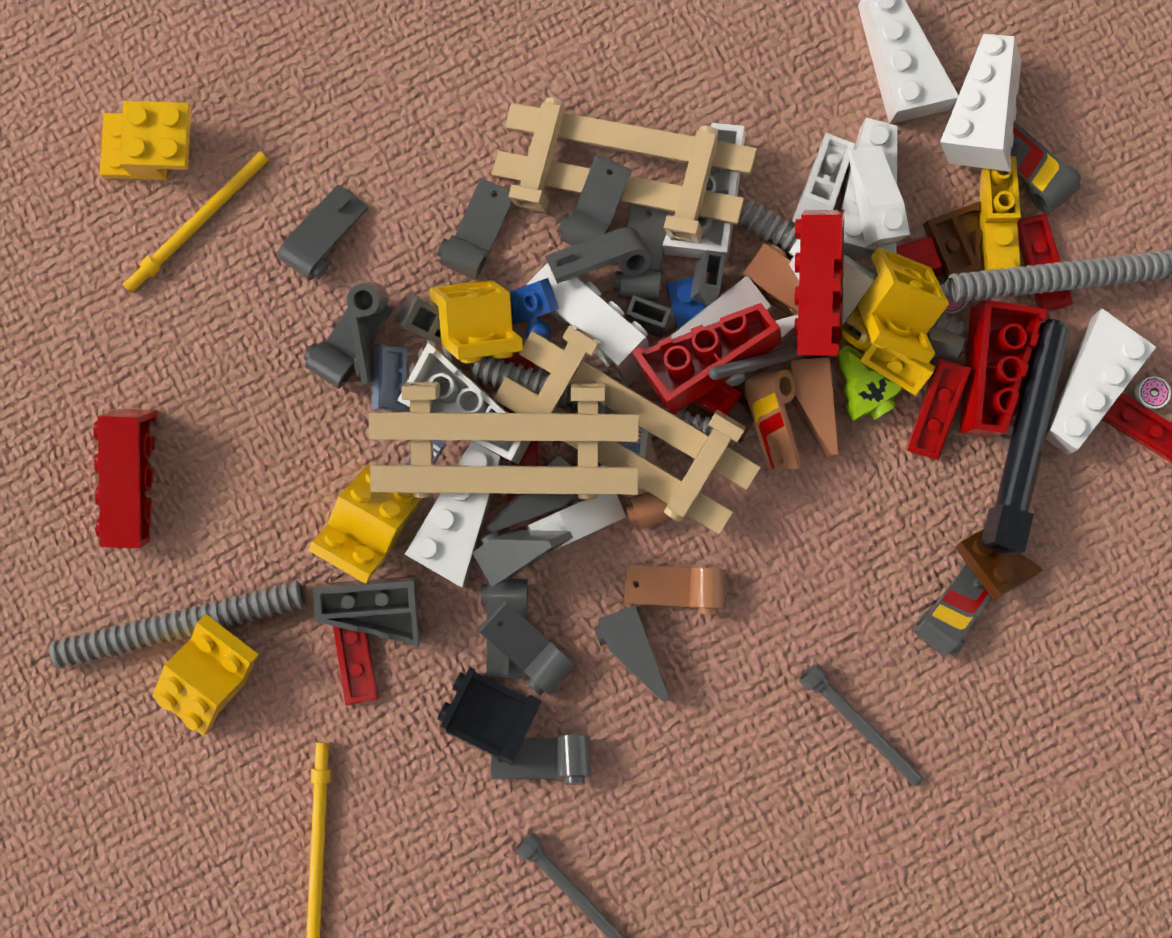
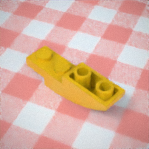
M1010 156L1011 171L981 168L979 201L981 202L982 211L979 213V229L982 230L980 253L985 271L991 269L998 270L1000 268L1007 269L1009 267L1017 268L1020 266L1017 222L1021 218L1016 156Z

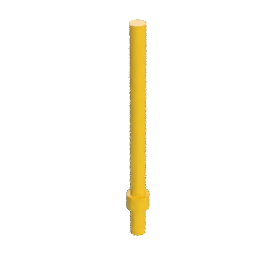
M259 151L151 257L147 255L139 263L141 267L122 285L129 292L133 293L150 276L153 278L162 270L160 266L269 161L268 158Z
M316 742L315 768L311 769V783H314L306 938H320L327 783H331V769L328 768L329 742Z

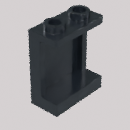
M469 667L466 674L459 673L452 690L457 693L452 703L445 702L438 715L437 720L442 722L440 731L512 765L542 700L532 695L526 697L476 673V669Z

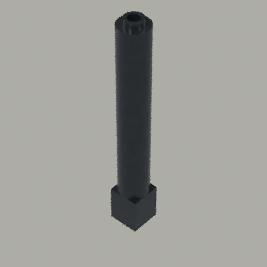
M1047 319L1039 327L1037 334L1040 335L1036 347L1032 348L1029 367L1022 388L995 507L988 510L980 546L1007 555L1026 551L1034 516L1033 513L1029 512L1070 335V330L1065 327V323L1056 319Z

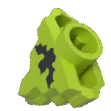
M847 345L838 354L839 370L846 380L843 392L848 403L845 409L852 422L859 420L869 413L876 420L897 406L893 398L905 389L860 362L863 353Z

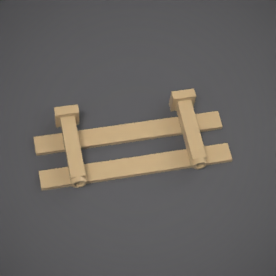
M546 98L545 103L542 102L541 108L511 103L505 128L533 134L528 156L498 151L492 176L521 182L520 186L511 184L508 196L516 207L546 212L549 199L543 193L544 187L581 194L590 168L552 161L557 139L688 163L683 186L630 176L620 202L675 212V217L666 216L663 227L670 238L700 243L703 230L698 217L738 225L744 198L705 190L711 168L751 175L757 148L718 141L719 131L710 126H700L699 131L696 132L694 137L564 113V102L556 98Z
M575 325L568 327L562 337L568 341L565 349L531 331L523 345V351H520L519 354L551 374L539 395L506 376L494 400L516 413H568L557 405L569 385H572V383H605V401H599L600 403L619 414H639L638 425L695 460L683 480H680L618 442L598 441V462L606 467H638V486L668 503L664 510L666 515L681 522L686 514L720 534L733 511L700 492L712 470L744 489H748L761 466L727 447L731 439L738 442L746 426L716 410L708 424L713 430L710 435H707L583 361L587 353L593 355L597 352L602 341ZM564 441L578 450V441Z
M406 382L402 386V400H410V412H369V440H410L411 465H370L371 492L413 493V497L417 498L432 497L433 493L578 494L580 499H596L598 494L638 495V467H598V441L638 442L639 414H598L599 401H605V383H572L571 401H578V413L433 412L432 400H436L440 396V382ZM433 440L578 441V466L434 465Z

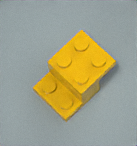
M123 101L122 113H103L100 176L106 179L167 180V169L188 170L192 109L190 104L183 102Z
M877 246L871 258L878 276L857 304L863 318V323L866 325L871 337L870 340L881 350L890 349L900 353L908 360L917 359L928 364L935 355V351L928 339L927 333L947 308L949 302L931 267Z
M493 280L429 287L430 300L439 308L441 343L458 360H461L463 363H474L480 361L483 356L493 355L494 358H508L513 356V352L523 351L522 337L512 331L510 292Z
M367 464L338 496L328 524L312 540L308 551L366 584L395 548L406 521L418 508L423 498L413 497V493L371 492L370 465Z
M205 614L197 622L191 639L164 664L153 697L163 709L171 710L180 717L186 727L193 731H198L201 735L205 736L213 727L218 713L244 687L259 654Z

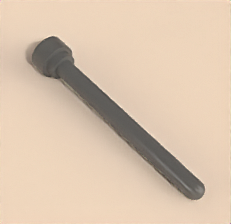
M797 346L714 366L710 368L709 376L713 380H718L804 357L815 359L828 358L829 356L797 355Z
M817 662L810 666L799 678V682L808 691L812 689L815 693L819 692L912 785H920L923 781L921 774L828 683L827 672Z
M534 832L528 834L518 844L514 851L523 861L527 859L530 863L534 861L607 938H626L543 852L545 848L541 845L542 840Z

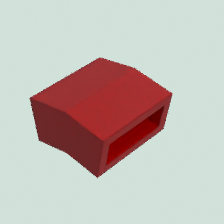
M932 236L896 246V254L931 267L935 276L940 275L942 264L937 255Z

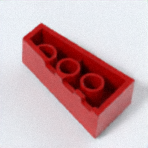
M804 210L801 214V219H796L795 239H800V253H795V273H799V286H795L794 302L795 305H798V318H795L794 337L797 338V355L838 356L843 337L845 210Z
M984 300L971 307L966 366L971 367V371L963 391L960 434L991 438L1007 432L1019 397L1018 389L1022 378L1026 376L1029 367L1027 363L1032 348L1036 347L1040 335L1037 333L1041 322L1045 320L1048 309L992 300Z
M762 303L721 317L720 321L705 327L703 325L690 329L691 332L673 339L670 336L658 341L659 344L646 349L641 347L631 352L637 367L670 413L676 414L730 378L713 380L709 376L710 368L766 354L781 345L782 338L779 325Z
M117 409L97 416V421L94 423L93 434L95 440H98V453L95 455L94 469L96 473H99V486L95 490V503L99 505V518L96 521L95 531L96 536L100 538V547L140 549L150 542L152 499L146 497V491L151 489L154 477V470L148 465V459L151 456L152 450H155L156 437L150 435V421H157V410Z

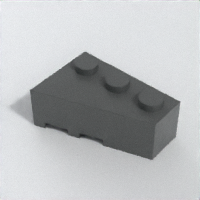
M416 576L369 579L366 584L360 580L317 583L313 587L315 622L356 632H365L377 635L380 638H389L419 647L421 640Z

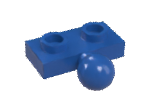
M546 278L510 291L512 325L527 320L526 339L531 331H534L550 340L551 329L547 323L539 318L541 315L559 309L549 279Z

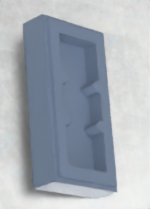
M376 344L374 345L372 409L405 412L406 405L397 400L402 392V386L406 383L407 347Z

